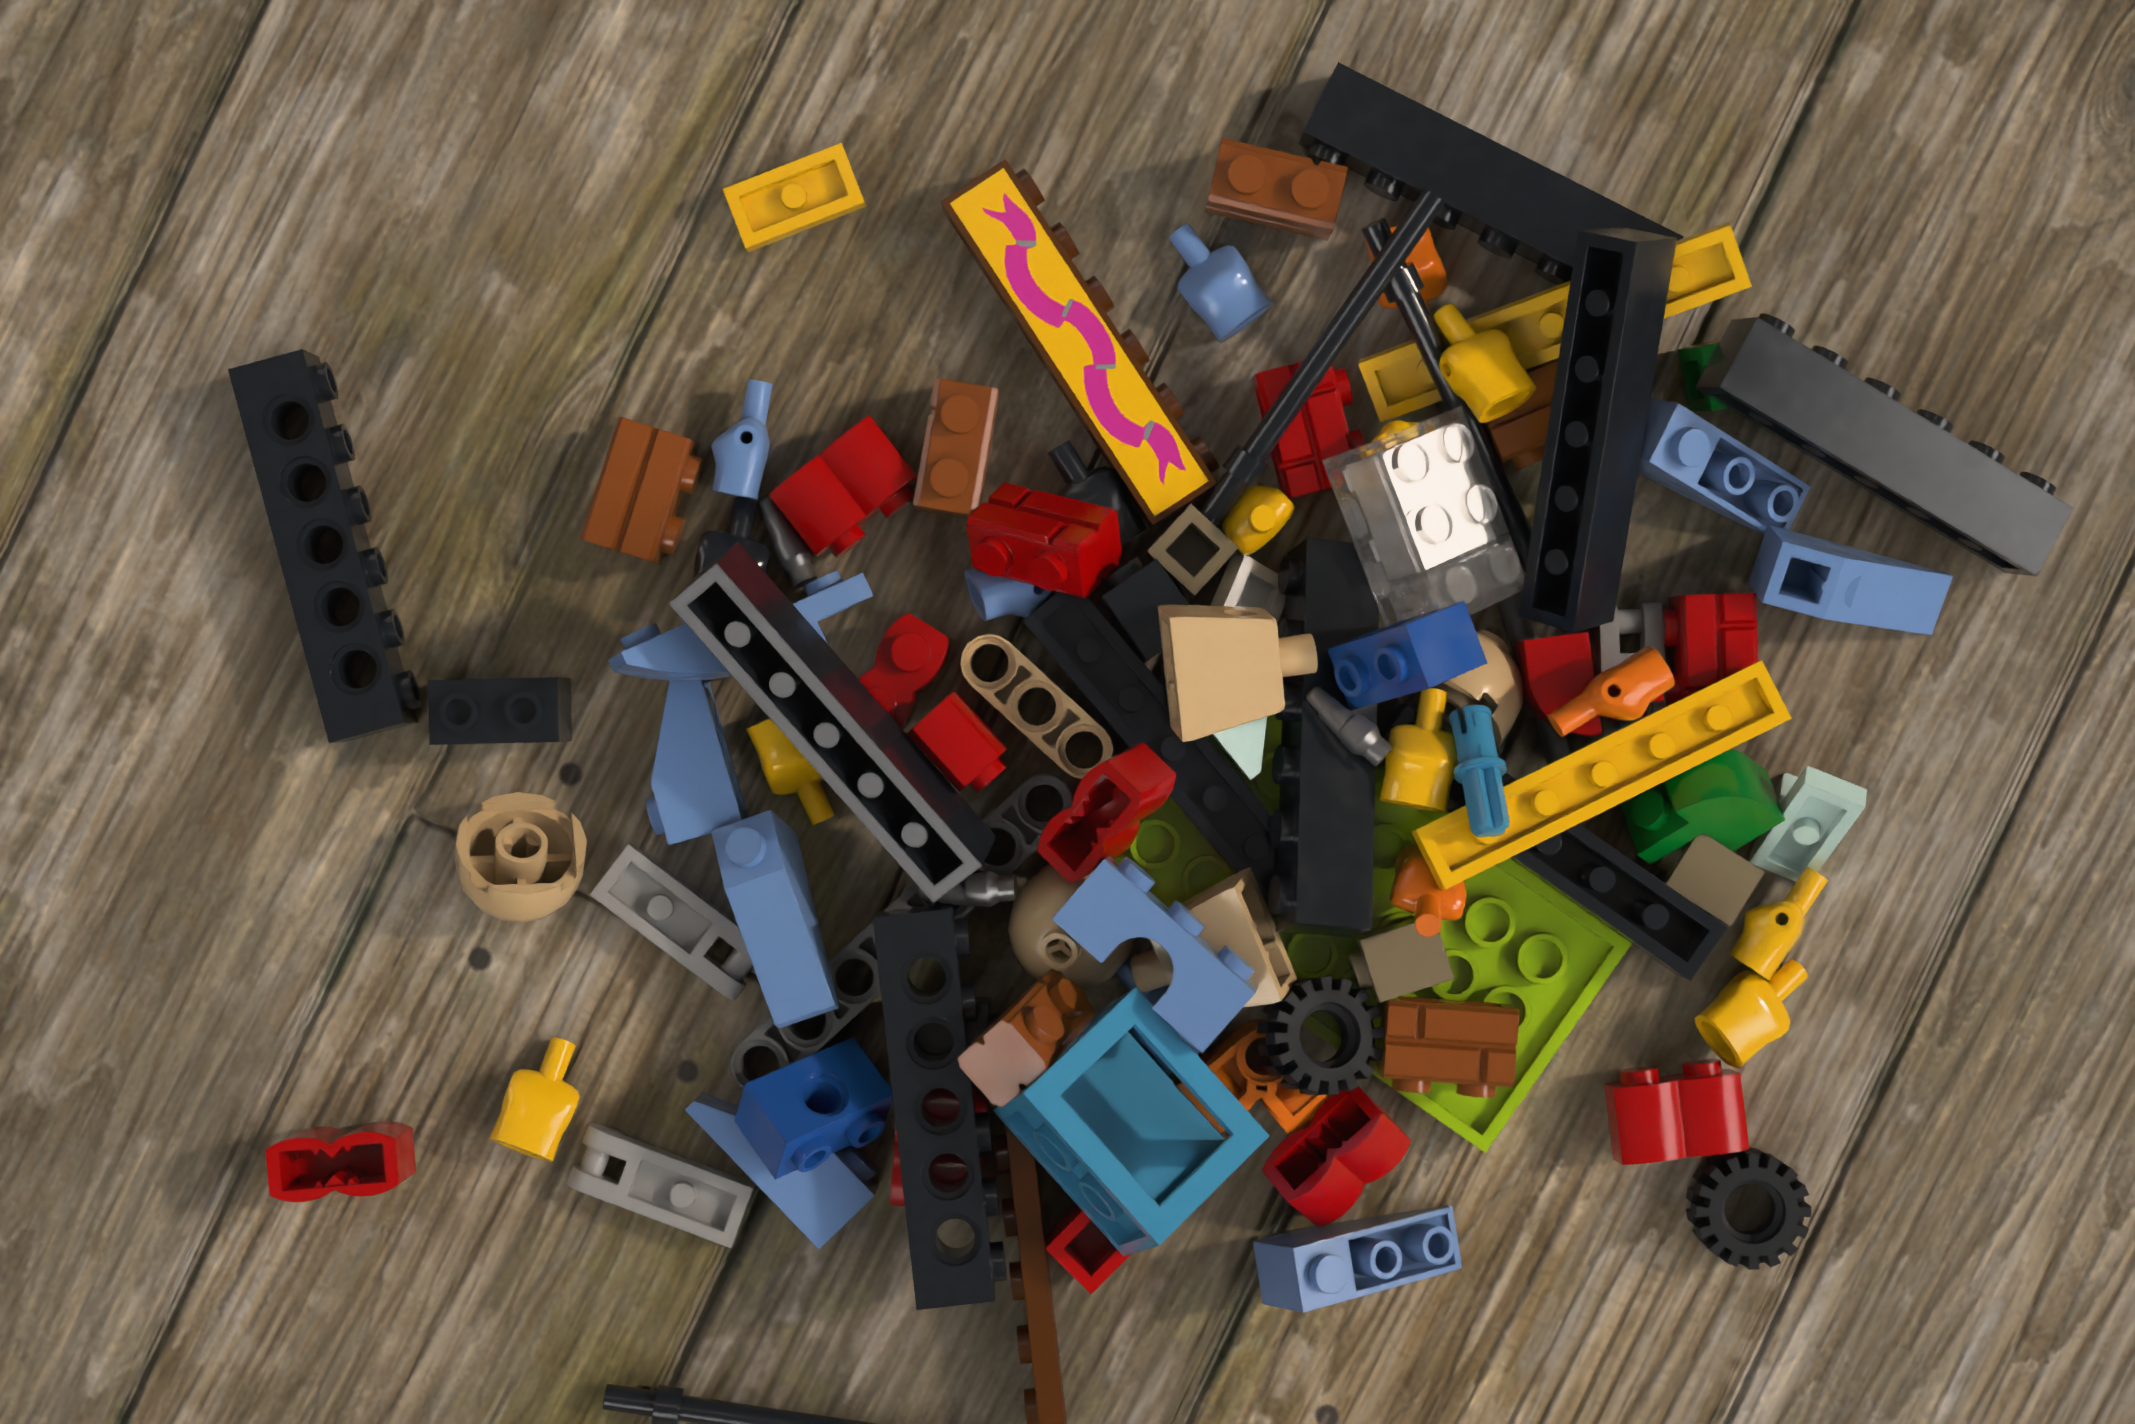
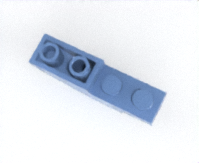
M836 570L804 585L803 587L808 597L793 603V605L827 643L818 622L872 597L873 594L863 572L843 581L839 571ZM682 618L683 625L662 634L657 624L654 623L621 638L620 641L625 650L608 660L613 672L645 679L693 681L733 677Z

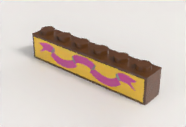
M1005 159L942 200L943 213L1109 466L1120 477L1129 497L1150 529H1153L1214 489L1217 481L1211 473L1220 468L1219 464L1203 439L1198 436L1190 441L1177 422V419L1185 415L1170 388L1165 383L1155 388L1141 367L1150 360L1133 332L1128 329L1120 334L1107 313L1114 309L1115 306L1102 284L1095 276L1085 281L1074 265L1072 259L1080 255L1068 232L1060 222L1050 227L1038 210L1037 206L1045 200L1034 180L1025 169L1015 174Z

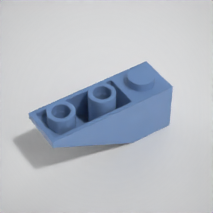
M1650 398L1638 473L1762 535H1765L1768 525L1790 530L1811 486L1681 404Z
M1768 525L1748 585L1756 593L1760 601L1765 604L1826 620L1932 635L1953 575Z
M1449 1205L1331 1223L1322 1227L1311 1226L1253 1241L1262 1303L1302 1313L1462 1269L1453 1206Z

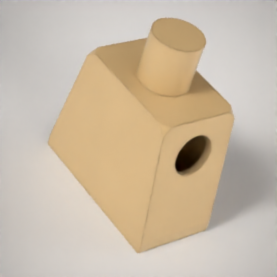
M1200 605L1158 606L1170 726L1182 742L1193 741L1281 712L1285 707L1283 677L1317 672V651L1312 634L1279 638L1276 619L1263 608Z
M1251 867L1237 872L1181 903L1205 925L1199 936L1218 952L1225 945H1228L1255 969L1249 980L1258 988L1244 1007L1274 1004L1283 1000L1297 980V976L1278 932H1276V926ZM1151 939L1150 941L1154 949L1134 955L1130 961L1134 982L1139 990L1144 993L1167 985L1170 986L1173 978V964L1168 952L1159 943Z

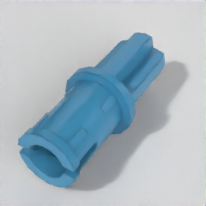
M1484 705L1464 706L1462 709L1465 720H1462L1461 712L1457 709L1449 715L1458 759V765L1454 768V779L1463 784L1471 832L1479 838L1500 836L1504 834L1505 829L1510 823L1502 783V776L1507 771L1506 762L1498 758L1491 721V709Z

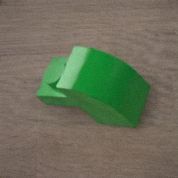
M1729 749L1666 780L1621 805L1636 854L1651 865L1703 833L1729 850L1735 851L1785 821L1767 770L1745 754L1734 749Z

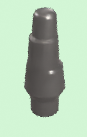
M771 497L762 499L759 502V508L773 542L772 549L778 567L788 574L795 589L816 580L817 576L811 565V552L800 534L797 533Z
M1320 687L1312 688L1307 694L1306 699L1318 712V717L1352 753L1364 756L1376 767L1393 748L1381 737L1377 725L1359 713L1353 714Z
M991 871L974 873L937 901L941 904L991 907L1000 901H1015L1018 896L1016 875H997ZM919 887L921 900L931 901Z

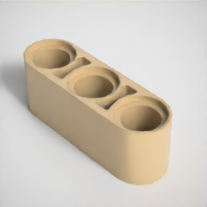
M985 634L977 636L967 644L962 652L960 665L963 676L968 683L1062 770L1075 778L1083 779L1095 766L1112 758L1113 745L1105 729L1009 641L999 635ZM987 645H994L1003 649L1009 661L1008 670L1005 675L994 682H985L979 679L972 667L973 656L977 650ZM1033 688L1047 690L1052 694L1056 703V710L1052 719L1046 724L1039 726L1026 722L1019 712V701L1022 695ZM1076 732H1092L1102 742V757L1092 767H1076L1071 764L1066 756V743Z

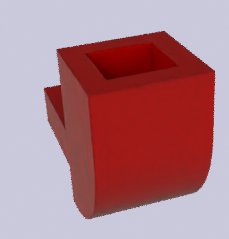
M1589 632L1515 642L1518 668L1524 684V697L1538 718L1552 728L1553 726L1550 723L1548 714L1581 695L1592 679L1595 678ZM1663 694L1652 702L1664 701ZM1645 710L1642 717L1647 716V710ZM1597 715L1568 734L1575 736H1601L1600 715ZM1608 717V721L1619 720Z

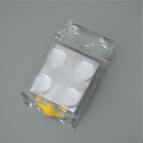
M1462 406L1418 422L1391 421L1384 425L1380 433L1373 440L1322 460L1384 625L1463 600L1469 615H1472L1523 590L1525 574Z

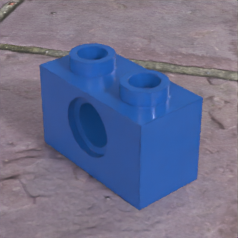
M1464 600L1382 626L1327 649L1334 667L1337 685L1344 693L1350 711L1429 689L1488 663Z
M854 1037L744 1084L734 1121L776 1180L795 1170L800 1172L813 1170L821 1165L830 1154L850 1145L862 1147L875 1140L885 1129V1122L893 1102L892 1090Z

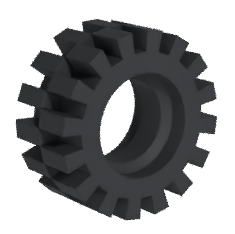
M1332 976L1301 979L1294 982L1282 1001L1265 1005L1262 1012L1269 1015L1268 1021L1258 1022L1257 1034H1266V1044L1258 1045L1260 1056H1270L1272 1063L1265 1067L1271 1076H1282L1281 1085L1287 1089H1299L1300 1094L1332 1095L1339 1094L1340 1091H1351L1359 1087L1358 1079H1368L1375 1071L1369 1066L1370 1061H1380L1383 1049L1374 1047L1375 1039L1385 1038L1384 1027H1374L1372 1019L1381 1016L1377 1005L1367 1006L1364 1003L1370 995L1363 988L1352 989L1350 987L1353 982L1344 978L1332 979ZM1317 1010L1327 1012L1333 1016L1341 1030V1044L1338 1051L1333 1057L1323 1062L1311 1058L1304 1051L1300 1041L1302 1023L1308 1015Z
M1749 1147L1750 1150L1728 1153L1722 1157L1712 1155L1706 1159L1710 1165L1704 1171L1697 1168L1692 1176L1697 1180L1695 1188L1688 1187L1686 1199L1691 1202V1209H1686L1687 1219L1694 1225L1695 1229L1692 1231L1698 1240L1726 1263L1735 1267L1741 1264L1748 1270H1760V1263H1766L1770 1267L1781 1263L1778 1256L1784 1252L1791 1257L1798 1250L1793 1244L1797 1236L1805 1239L1809 1228L1803 1225L1804 1217L1811 1218V1206L1804 1199L1809 1193L1805 1184L1796 1178L1798 1174L1776 1157L1756 1148ZM1744 1184L1762 1186L1767 1191L1771 1200V1212L1767 1221L1761 1227L1752 1231H1739L1732 1228L1725 1216V1203L1729 1194L1735 1188Z

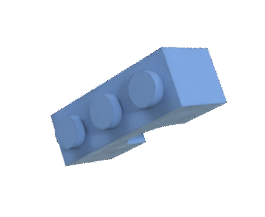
M1109 856L1098 865L1055 914L1052 920L1101 964L1120 943L1128 939L1142 937L1159 943L1168 952L1172 960L1173 978L1170 987L1158 999L1152 1009L1203 1053L1256 993L1258 987L1249 980L1255 969L1228 945H1225L1218 952L1199 936L1205 925L1181 903L1175 900L1168 908L1149 890L1156 882L1134 861L1126 856L1118 864Z

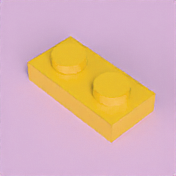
M842 143L723 188L745 249L748 252L866 207Z

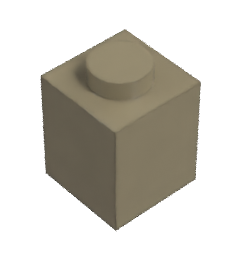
M1190 504L1150 547L1145 557L1151 562L1157 559L1171 580L1192 599L1239 547Z
M1704 833L1654 863V866L1660 869L1656 878L1722 924L1732 926L1765 871Z
M1415 916L1355 935L1354 939L1358 951L1348 954L1358 988H1363L1364 990L1370 988L1373 997L1378 1002H1384L1454 979L1440 932L1432 937L1420 935L1415 928Z

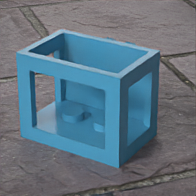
M1137 987L1102 1007L1095 1014L1094 1019L1047 1071L1029 1086H1026L1004 1107L997 1106L993 1109L995 1114L1123 1256L1161 1245L1270 1136L1174 1028L1152 1009L1153 1005ZM1132 1027L1230 1135L1226 1140L1130 1035L1128 1031Z

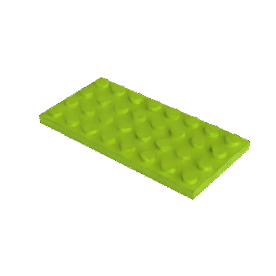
M1275 714L1267 716L1261 772L1251 780L1244 776L1212 735L1205 736L1273 816L1275 810L1279 809L1280 784H1275L1273 781L1272 761L1277 746L1281 745L1282 720H1277ZM1376 766L1372 929L1415 916V914L1402 910L1390 902L1391 889L1395 878V863L1398 855L1405 847L1417 845L1411 833L1412 831L1446 815V813L1420 810L1380 801L1379 797L1385 770L1379 766ZM1170 796L1158 810L1140 820V827L1133 843L1123 854L1114 859L1119 864L1127 856L1149 874L1156 882L1149 891L1168 908L1175 900L1182 903L1235 874ZM1511 858L1464 880L1466 902L1461 918L1456 921L1441 920V930L1439 932L1454 979L1402 995L1406 997L1511 1004L1519 1009L1515 1081L1513 1087L1496 1086V1095L1491 1098L1459 1095L1456 1093L1457 1083L1432 1082L1431 1092L1429 1093L1396 1090L1485 1153L1632 945L1627 939ZM1272 917L1273 922L1276 926V917ZM1278 932L1297 980L1332 976V979L1344 978L1353 982L1350 988L1358 989L1348 958V954L1358 951L1354 936L1349 938ZM1370 988L1366 989L1365 991L1370 996L1364 1003L1367 1006L1377 1005L1381 1013L1382 1002H1378L1373 997ZM1320 1010L1308 1015L1302 1025L1338 1050L1341 1044V1030L1335 1018L1329 1013ZM1381 1016L1372 1019L1374 1027H1380ZM1375 1039L1374 1047L1378 1048L1379 1039ZM1370 1061L1369 1066L1375 1070L1373 1075L1392 1087L1393 1079L1382 1078L1377 1072V1061Z

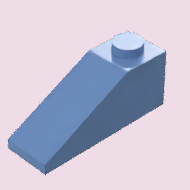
M669 680L651 779L654 796L646 798V807L652 828L656 835L665 833L668 845L710 834L712 830L749 818L709 680Z
M771 810L712 830L711 833L724 889L775 1026L782 1028L838 1009L839 1005L797 833Z
M701 1093L685 1111L818 1249L875 1196L879 1185L872 1177L877 1173V1170L871 1161L853 1145H850L846 1150L843 1148L830 1154L821 1165L808 1172L795 1170L775 1180L734 1121L739 1105Z

